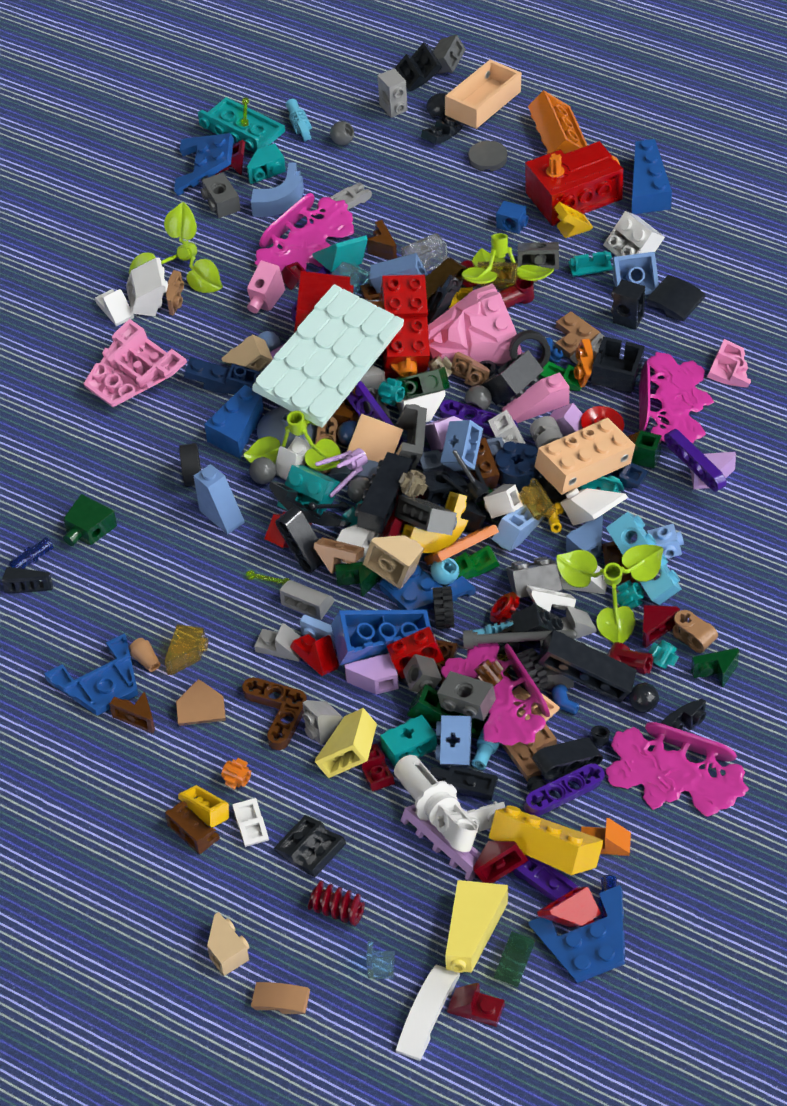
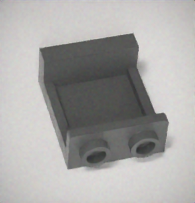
M406 404L396 422V427L407 431L406 443H401L396 454L413 459L412 470H415L423 455L427 408L416 404Z

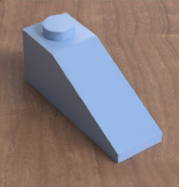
M531 498L515 512L509 513L501 519L497 527L499 532L493 536L492 540L498 543L501 548L512 551L548 515V507Z

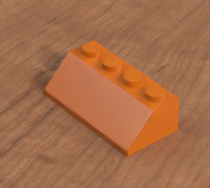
M544 90L528 106L531 112L530 116L535 121L536 130L542 137L541 141L546 146L547 154L560 149L566 154L587 146V142L569 105Z

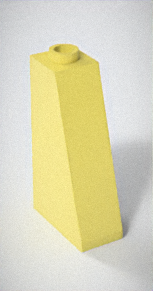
M457 881L445 954L446 970L457 973H472L508 904V885Z

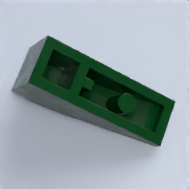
M427 684L415 695L407 712V716L411 718L423 715L431 728L436 729L437 721H441V715H465L442 708L437 694L438 691ZM472 718L471 738H479L487 719L483 721Z

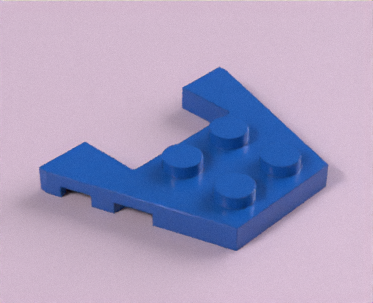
M230 133L181 139L180 153L186 156L196 152L194 171L175 179L174 191L178 196L184 193L183 189L186 187L198 185L199 180L206 175L211 177L231 165L234 138Z
M422 553L419 562L431 553ZM417 565L415 572L401 589L385 579L380 583V590L402 610L433 609L432 588L442 587L419 565ZM463 576L447 585L451 586L453 602L457 601V597L466 594L469 597L476 593V588Z
M125 633L106 642L107 648L115 660L75 680L72 679L62 664L44 673L46 681L96 716L110 710L109 703L113 697L129 700L139 695Z
M621 885L599 893L607 917L558 936L554 923L551 920L539 917L528 922L532 931L536 933L577 983L625 965L624 909Z

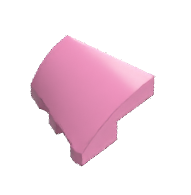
M724 339L707 378L731 386L748 387L751 379H748L746 374L748 366L744 360V348Z

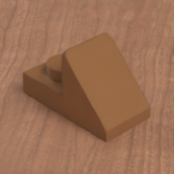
M322 537L314 543V549L332 574L336 571L335 564H341V559L345 563H355L364 556L365 548Z

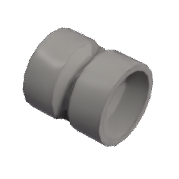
M540 417L530 426V433L537 449L563 437L553 417Z

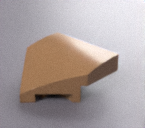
M199 679L176 701L179 726L226 721L224 697Z

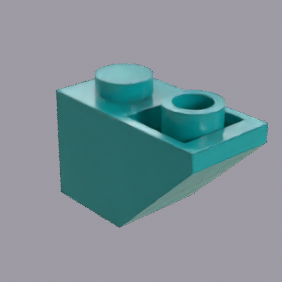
M275 143L257 149L247 166L250 184L286 172L284 156Z

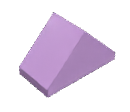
M574 403L556 409L550 415V417L556 420L562 435L567 436L582 429L581 418L583 414Z

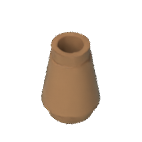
M138 638L129 646L130 655L148 669L149 672H153L160 667L161 663L158 661L148 640Z

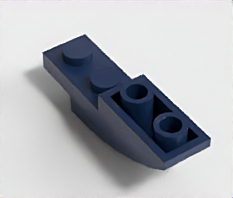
M190 357L184 377L204 383L203 389L235 395L244 385L253 388V384L261 372L233 363L231 368Z

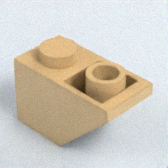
M253 334L245 338L241 344L231 349L222 357V361L232 365L233 363L256 371H260L273 360L266 341Z
M218 912L214 915L207 947L210 960L221 974L225 976L249 961L248 949L250 947L242 935L239 937L235 933L236 930L229 918L224 919Z

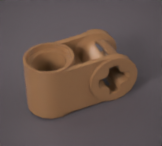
M680 610L675 614L673 636L691 647L695 652H704L718 638L717 630L692 612Z

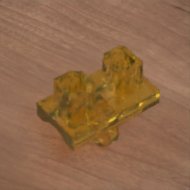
M532 478L529 486H524L519 493L521 502L526 504L532 516L537 520H540L542 516L550 518L556 511L555 505L535 478Z

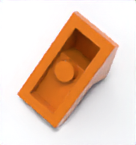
M606 818V828L581 826L582 833L604 840L600 854L630 856L631 832L610 818Z

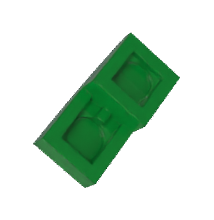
M548 361L543 367L544 371L539 375V378L543 379L561 373L569 385V390L580 391L582 388L578 379L574 376L575 367L571 365L564 369Z
M489 545L470 556L465 552L454 559L459 566L457 579L463 576L467 580L500 566Z

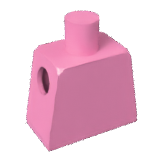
M260 261L247 287L250 298L247 308L252 313H258L260 308L267 311L271 310L284 293L285 286L278 265Z

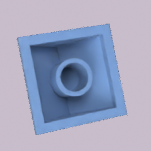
M655 252L613 257L614 285L617 287L623 279L645 286V295L651 294L659 285Z

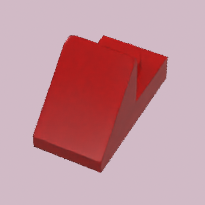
M306 634L292 641L290 648L321 676L338 669L339 664L330 635L315 640L309 634Z

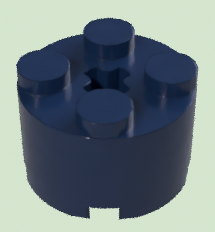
M512 441L504 443L495 457V464L500 474L498 479L500 486L515 484L518 493H524L525 489L533 488L540 479V472L534 467L538 452L535 446L514 443Z

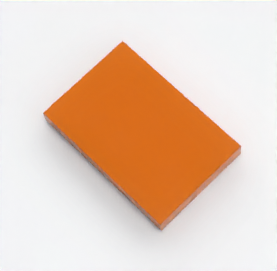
M491 525L481 528L455 541L450 546L425 556L424 560L427 565L433 564L434 561L441 562L499 532L497 526Z

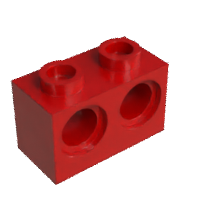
M426 627L387 645L391 660L401 679L405 678L403 669L414 654L433 658L435 663L445 660L430 627Z

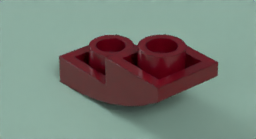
M377 743L373 744L368 761L360 764V768L371 791L395 784L394 777L386 765L384 754Z

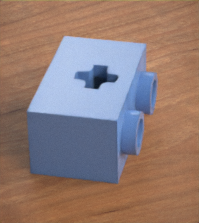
M471 420L449 421L440 463L453 471L463 470L452 453L453 450H456L468 469L475 470L483 428Z
M441 715V721H437L436 735L441 736L440 746H436V760H440L441 766L470 767L471 716ZM452 735H455L457 740H460V743H456L455 747H451V744L447 742V740L452 738Z

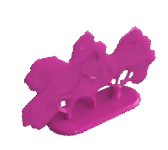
M312 193L305 195L265 230L259 242V246L262 249L256 251L257 260L255 264L258 266L262 260L278 265L280 271L285 266L298 262L305 270L307 263H312L318 267L323 266L313 258L312 254L331 246L326 242V238H343L354 234L353 214L347 210L348 204L345 203V200L334 201L330 197H322L318 202V209L309 211L315 198ZM322 214L324 218L315 219L311 215ZM304 216L307 217V224L304 227L296 228L293 226ZM290 229V232H289V234H288V238H286V239L279 238V237L282 236L287 230ZM280 244L283 248L279 249L277 245Z
M656 352L655 356L647 359L642 367L639 382V429L641 431L646 430L649 416H651L658 424L652 428L651 433L662 435V441L664 442V435L673 429L679 430L691 443L705 436L706 433L701 424L689 416L690 411L699 412L703 409L704 405L708 406L714 403L712 397L707 392L695 387V385L703 381L704 368L697 365L694 361L683 362L681 365H678L670 354ZM650 366L655 370V374L651 377ZM658 376H664L665 378L658 379ZM650 381L659 385L655 394H650ZM650 398L660 400L662 409L657 412L650 411ZM665 411L666 414H665V415H662V414H660V412ZM658 416L665 417L669 421V425L661 422V418H658ZM660 424L665 426V429L660 428Z
M498 643L478 644V646H474V649L467 650L466 659H447L445 666L441 669V674L445 678L450 671L475 678L477 673L474 669L486 659H489L491 663L497 660L504 668L500 673L503 679L494 686L496 700L488 712L490 716L483 727L484 740L492 743L500 742L503 745L510 746L518 742L523 744L535 742V734L544 729L546 721L540 715L531 714L532 704L536 703L545 717H550V712L538 687L509 644L504 646L508 658L506 662L498 660ZM511 665L519 679L513 681L504 676L503 672ZM523 683L530 697L526 700L515 698L512 694L513 687ZM514 702H521V704H519L518 706H516V705L513 704V703H514ZM523 705H526V707L523 708L524 710H526L525 713L522 715V717H518V709ZM529 714L531 718L525 720L526 715Z
M648 722L645 725L646 731L656 738L651 741L646 740L640 730L635 727L626 729L624 732L617 731L615 733L611 746L621 759L613 762L606 768L605 771L609 777L608 781L612 786L625 789L643 784L645 788L643 798L652 810L661 807L665 801L673 802L678 800L681 792L688 791L694 806L704 816L708 817L718 813L720 809L734 806L736 798L745 796V793L749 790L743 782L745 771L741 765L729 764L726 767H722L716 761L717 759L731 762L737 758L736 753L724 744L657 722ZM663 742L681 747V750L666 751L664 750ZM650 745H655L652 751H648ZM687 750L705 755L706 760L700 763H693L686 759L685 754ZM710 763L712 764L711 768H716V777H711L708 772ZM705 764V769H699V766ZM721 769L726 772L724 776L720 773Z

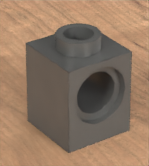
M414 654L403 669L410 691L419 692L425 684L435 688L442 679L433 658Z

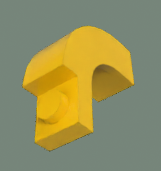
M451 491L449 493L445 508L457 513V526L453 530L452 535L430 532L406 524L402 535L417 541L424 548L422 553H433L450 546L460 537L467 525L468 520L461 518V514L466 509L467 496Z

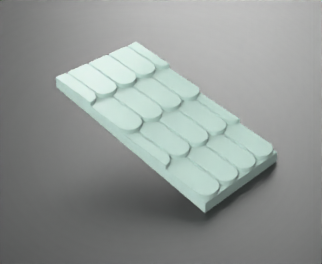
M334 284L314 306V310L298 326L297 331L275 354L270 364L256 378L252 391L291 412H302L306 420L323 428L403 327L404 319L394 316V314Z

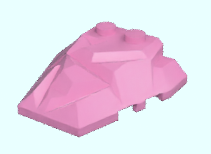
M493 283L473 290L428 325L429 347L432 358L439 355L443 359L446 356L452 363L455 353L460 352L479 363L489 360L497 364V366H502L511 359L509 347L517 333L501 294L497 292ZM520 345L517 350L518 355L522 353Z
M129 319L113 334L112 344L109 349H104L102 352L103 359L100 363L95 364L85 380L84 386L111 407H115L173 376L187 363V360L173 349L168 353L147 338L142 327Z

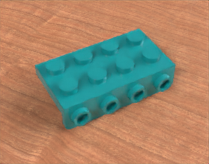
M227 97L209 112L204 110L198 112L199 125L217 135L230 133L234 138L233 143L243 140L245 148L254 153L257 149L273 143L285 132V125Z

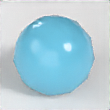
M451 557L441 562L434 561L431 566V576L441 585L453 583L459 575V566Z

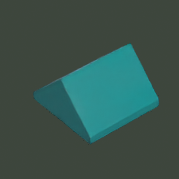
M365 235L339 242L312 255L314 259L331 272L362 264L368 239Z

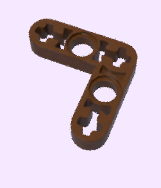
M248 678L242 685L244 697L249 701L279 709L267 733L268 744L272 749H285L289 745L303 717V702L307 700L306 694L301 690L260 678ZM273 692H279L281 694V696L277 699H271L269 697V695ZM286 716L294 718L291 723H283L281 721ZM280 730H282V738L274 740V738L277 739L279 737Z

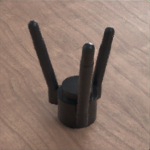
M453 450L452 453L471 481L466 486L468 490L465 491L446 475H443L442 478L462 495L467 496L468 502L472 500L475 503L483 501L484 497L489 494V488L484 482L477 464L474 471L478 480L473 477L458 452Z

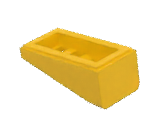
M197 785L178 794V799L185 801L187 807L210 827H215L229 818V804Z

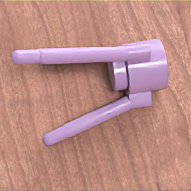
M362 449L349 450L343 454L315 463V466H320L344 459V461L337 464V468L347 466L348 469H353L329 494L330 497L338 493L356 474L363 471L362 466L367 464L368 459Z

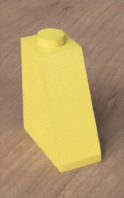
M364 708L344 716L316 757L315 763L328 778H331L367 762L377 723Z

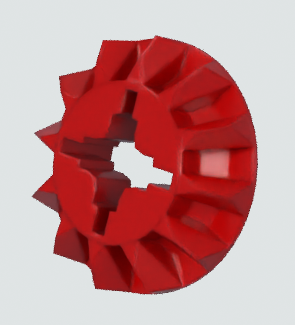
M514 592L501 596L491 609L490 621L497 623V625L502 622L505 623L516 612L515 609L519 606L520 597Z

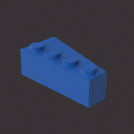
M655 139L635 141L632 214L670 210L672 190Z
M339 610L331 624L339 666L389 653L387 645L426 627L431 629L427 610Z

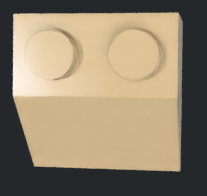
M405 535L373 538L363 565L401 589L415 572L424 548L417 541Z

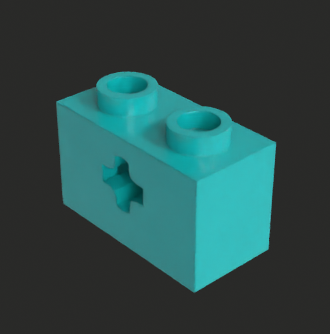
M423 715L411 718L404 724L394 729H388L380 735L381 748L394 768L401 758L408 755L420 758L436 750L437 735Z

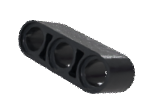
M296 507L290 508L275 521L276 526L302 569L307 573H312L324 563L314 549V543L319 539L304 514Z
M589 737L544 747L533 755L532 760L546 780L563 777L587 764L599 765L603 760V756Z

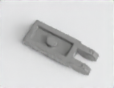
M357 183L343 189L330 198L334 201L345 200V203L348 204L347 210L369 200L372 192L369 189L365 190L362 183Z

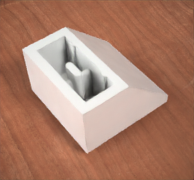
M625 211L603 246L617 257L655 252L665 237L637 215Z
M154 258L131 270L126 289L132 314L156 316L158 308H161L163 293L167 292L168 283L164 279L165 269L161 265L160 258Z

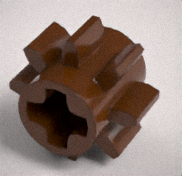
M486 659L474 669L477 673L475 679L491 683L494 687L503 679L500 673L504 668L497 660L491 663L489 659Z

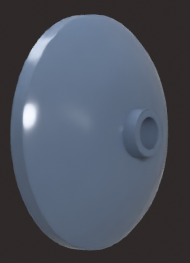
M280 406L267 412L257 425L258 440L271 436L278 439L280 445H282L285 427L288 426L287 416L291 411ZM309 423L307 432L315 444L318 426ZM289 432L286 449H288L296 437L291 432ZM304 434L298 436V437H300V438H302V439H304V440L307 441V439L305 438Z

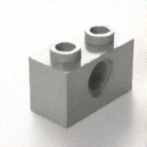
M394 68L377 75L379 105L391 118L408 111L406 80Z

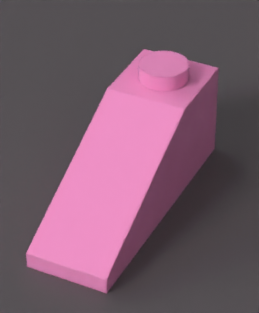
M561 373L540 379L528 388L524 394L504 406L502 412L507 410L512 419L519 423L569 405V385Z

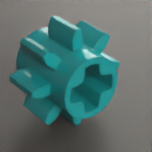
M388 378L387 382L383 381L378 388V394L382 397L381 402L393 406L396 405V402H401L405 396V389L401 386L402 381Z
M628 580L617 586V603L621 607L627 606L632 610L643 603L641 599L644 597V591L638 583L632 584Z
M661 640L660 644L653 642L648 651L652 654L653 663L664 669L668 665L674 666L679 658L675 653L677 648L665 640Z

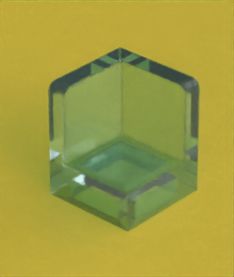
M368 941L366 961L368 978L394 979L395 951H374L373 941Z

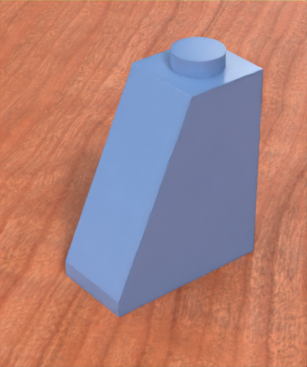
M417 253L371 265L368 281L370 286H373L376 292L380 293L382 276L425 275L426 277L428 273Z
M210 464L194 475L198 506L201 513L227 535L245 523L224 474Z

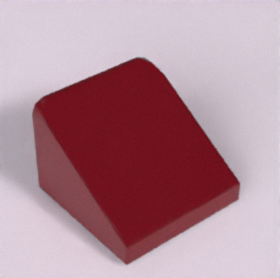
M298 262L285 266L281 271L283 282L291 290L299 286L301 271H306Z

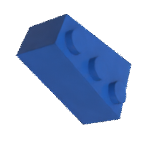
M244 385L204 424L207 442L241 459L242 451L245 445H248L250 435L255 430L264 412L262 395Z

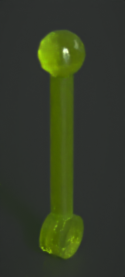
M245 97L242 99L244 104L243 119L241 120L242 126L249 125L247 119L249 99Z
M253 570L246 572V577L249 580L257 578L283 585L290 580L289 578L279 579L255 574Z

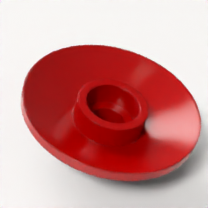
M595 406L583 413L581 427L583 429L609 418L623 432L624 420L612 408Z

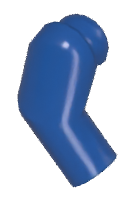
M546 338L551 353L549 361L553 363L561 361L563 357L562 350L559 352L558 348L553 350V340Z
M555 685L551 693L554 703L560 709L576 715L579 704L568 700L566 692L568 690L565 685Z

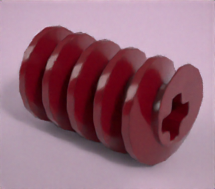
M321 880L312 891L308 902V910L313 908V911L316 913L322 912L324 916L332 915V918L335 920L341 918L342 922L347 923L350 921L352 926H356L364 913L365 902H360L361 894L359 893L352 899L351 890H348L343 896L342 887H338L334 893L333 884L331 883L324 889V881Z

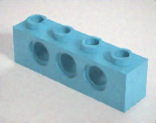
M627 512L606 527L623 555L634 546L657 544L650 533L647 534L643 529L645 524L638 515L634 516ZM637 534V540L631 544L632 536ZM664 554L661 560L660 577L657 580L652 579L647 582H640L651 601L659 605L682 589L678 584L680 581L678 575L673 570L670 571L666 565L668 560Z

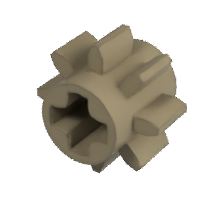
M438 355L428 364L429 370L445 366L447 377L452 373L450 370L452 363L446 356L441 359Z
M411 470L407 474L403 472L399 480L402 493L411 498H415L419 494L423 495L428 487L425 484V475L417 470Z

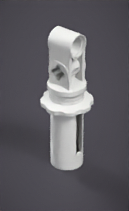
M408 755L401 758L395 765L394 775L415 799L414 806L416 807L415 813L420 820H429L433 826L437 827L438 831L448 840L452 848L461 852H469L472 848L478 825L461 808L456 797L457 791L452 784H447L445 781L438 782L418 757Z

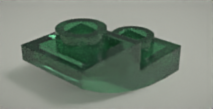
M511 931L494 979L518 988L536 940Z

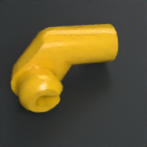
M559 502L554 505L551 504L548 508L549 525L554 533H558L562 529L558 515L562 514L564 509Z

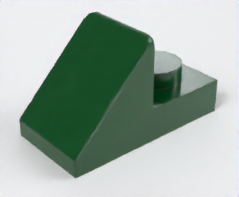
M363 562L335 564L337 586L360 584L361 597L382 579L377 573L363 565Z
M738 648L692 657L691 673L693 678L709 677L717 674L720 685L723 688L738 666Z

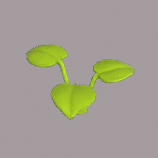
M182 202L166 215L164 228L170 237H179V241L183 245L177 248V254L162 260L161 265L176 258L183 261L190 259L189 267L191 271L186 276L190 287L202 293L218 291L223 288L216 265L208 259H199L194 263L197 247L188 240L194 238L197 225L191 209L185 202ZM145 252L136 256L130 265L129 275L131 270L156 258L155 255Z
M496 233L491 235V253L481 248L472 260L475 267L463 271L462 279L477 284L493 282L497 278V273L491 270L492 268H499L505 265L506 260L504 257L507 253L514 270L517 272V277L523 280H541L553 273L554 268L535 265H522L518 267L512 254V247H508V235Z
M292 411L288 414V426L285 427L282 445H280L278 439L266 436L257 440L243 454L250 463L257 458L265 457L271 459L276 464L279 447H286L289 432L296 436L304 434L309 445L312 447L305 453V462L309 468L316 471H324L336 468L337 464L341 462L340 459L315 466L316 462L340 455L341 452L337 444L330 439H321L315 445L307 432L308 424H315L306 420L304 414L300 411Z
M648 544L634 546L628 549L622 557V564L627 569L617 563H609L597 573H594L597 569V560L588 551L574 550L557 555L558 570L562 578L569 585L576 588H584L590 584L591 577L596 578L603 575L605 583L612 586L613 608H604L596 619L598 631L612 643H624L631 636L635 627V615L631 608L627 606L617 607L616 585L622 581V573L628 574L631 572L633 579L640 582L654 579L661 567L663 548Z

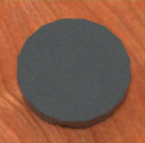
M496 141L478 142L469 150V163L473 168L480 171H485V169L496 171L506 164L508 157L507 149L503 144Z

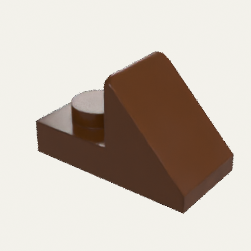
M375 221L374 237L367 240L368 254L388 260L397 258L396 244L384 221Z
M145 692L142 693L135 705L129 700L113 697L109 703L113 718L152 734L154 733L153 717Z

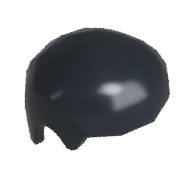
M447 93L434 94L427 101L426 110L433 119L436 116L442 119L448 117L445 115V96Z

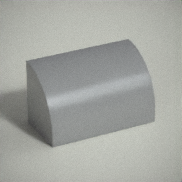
M292 580L287 581L279 590L281 605L320 621L334 603L332 596Z

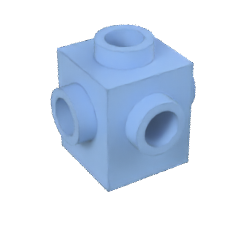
M674 524L647 531L655 539L656 545L663 548V554L667 559L682 555L680 545H684L681 531L676 532Z

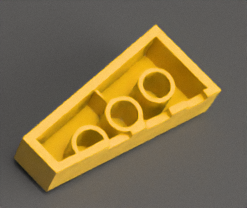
M511 805L495 810L488 837L494 841H515L525 855L569 875L596 868L604 841L603 839L538 816L522 812L520 808Z

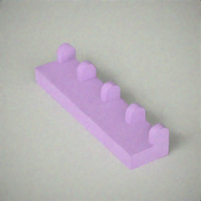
M414 805L406 807L401 822L404 825L409 822L417 828L416 835L419 838L425 835L434 843L433 851L439 853L442 850L451 858L449 865L453 868L459 865L467 872L465 879L472 881L476 876L473 866L481 853L473 846L469 852L455 850L429 820H420L417 817Z

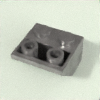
M534 558L533 563L516 561L511 563V567H506L512 592L520 598L530 596L526 590L527 585L553 591L562 590L557 562L551 560V558Z

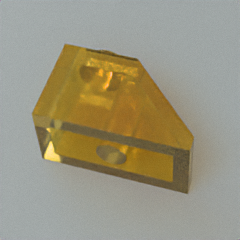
M478 262L479 268L486 269L489 266V262ZM493 262L491 271L497 273V278L493 282L480 285L484 287L493 283L496 288L503 289L515 285L518 264Z
M177 624L165 658L167 675H174L201 660L203 651H207L209 643L208 638L205 637L204 628Z

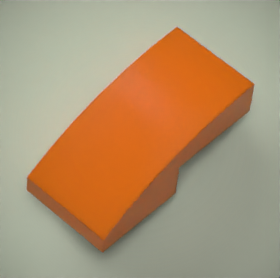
M582 339L575 351L578 363L574 368V376L578 379L580 387H585L592 372L593 350L590 339Z

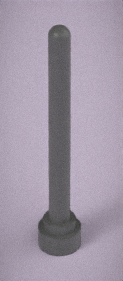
M463 630L464 649H474V646L486 643L543 641L552 631L478 634V632H473V630ZM556 630L572 639L577 637L575 630Z

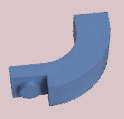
M288 163L286 179L279 186L270 189H253L251 199L253 217H271L282 214L302 198L304 193L303 177L301 176V171H297L296 163Z

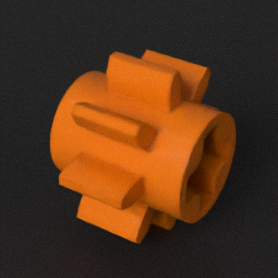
M240 758L227 761L221 772V777L226 781L224 785L234 790L236 787L246 786L251 777V770L247 767L248 762Z

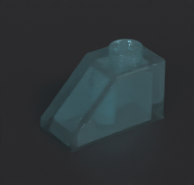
M342 262L331 275L350 277V285H354L353 294H355L360 289V285H364L367 282L370 270L357 264Z

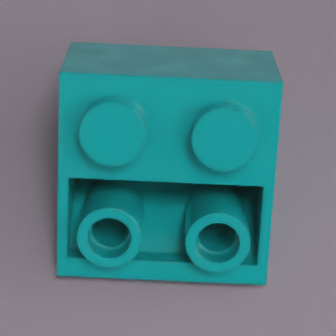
M291 465L285 482L286 486L299 492L295 501L308 507L310 502L332 504L335 495L330 497L329 494L340 484V481L304 465ZM278 501L277 506L280 507V508H283V509L287 510V509ZM327 508L315 509L313 511L322 515L323 511H326Z

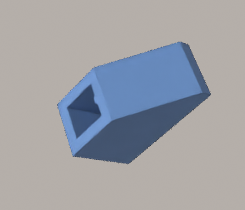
M603 515L595 520L585 522L576 530L570 531L566 536V551L585 550L592 553L595 558L599 557L602 549Z

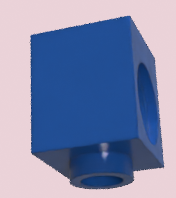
M503 201L496 213V228L519 234L528 223L529 217L526 215V206Z

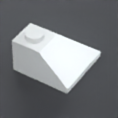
M445 390L396 402L400 414L406 404H416L427 408L426 422H429L446 395Z
M576 488L566 494L567 498L560 503L574 526L595 520L628 497L624 493L589 488L579 491Z

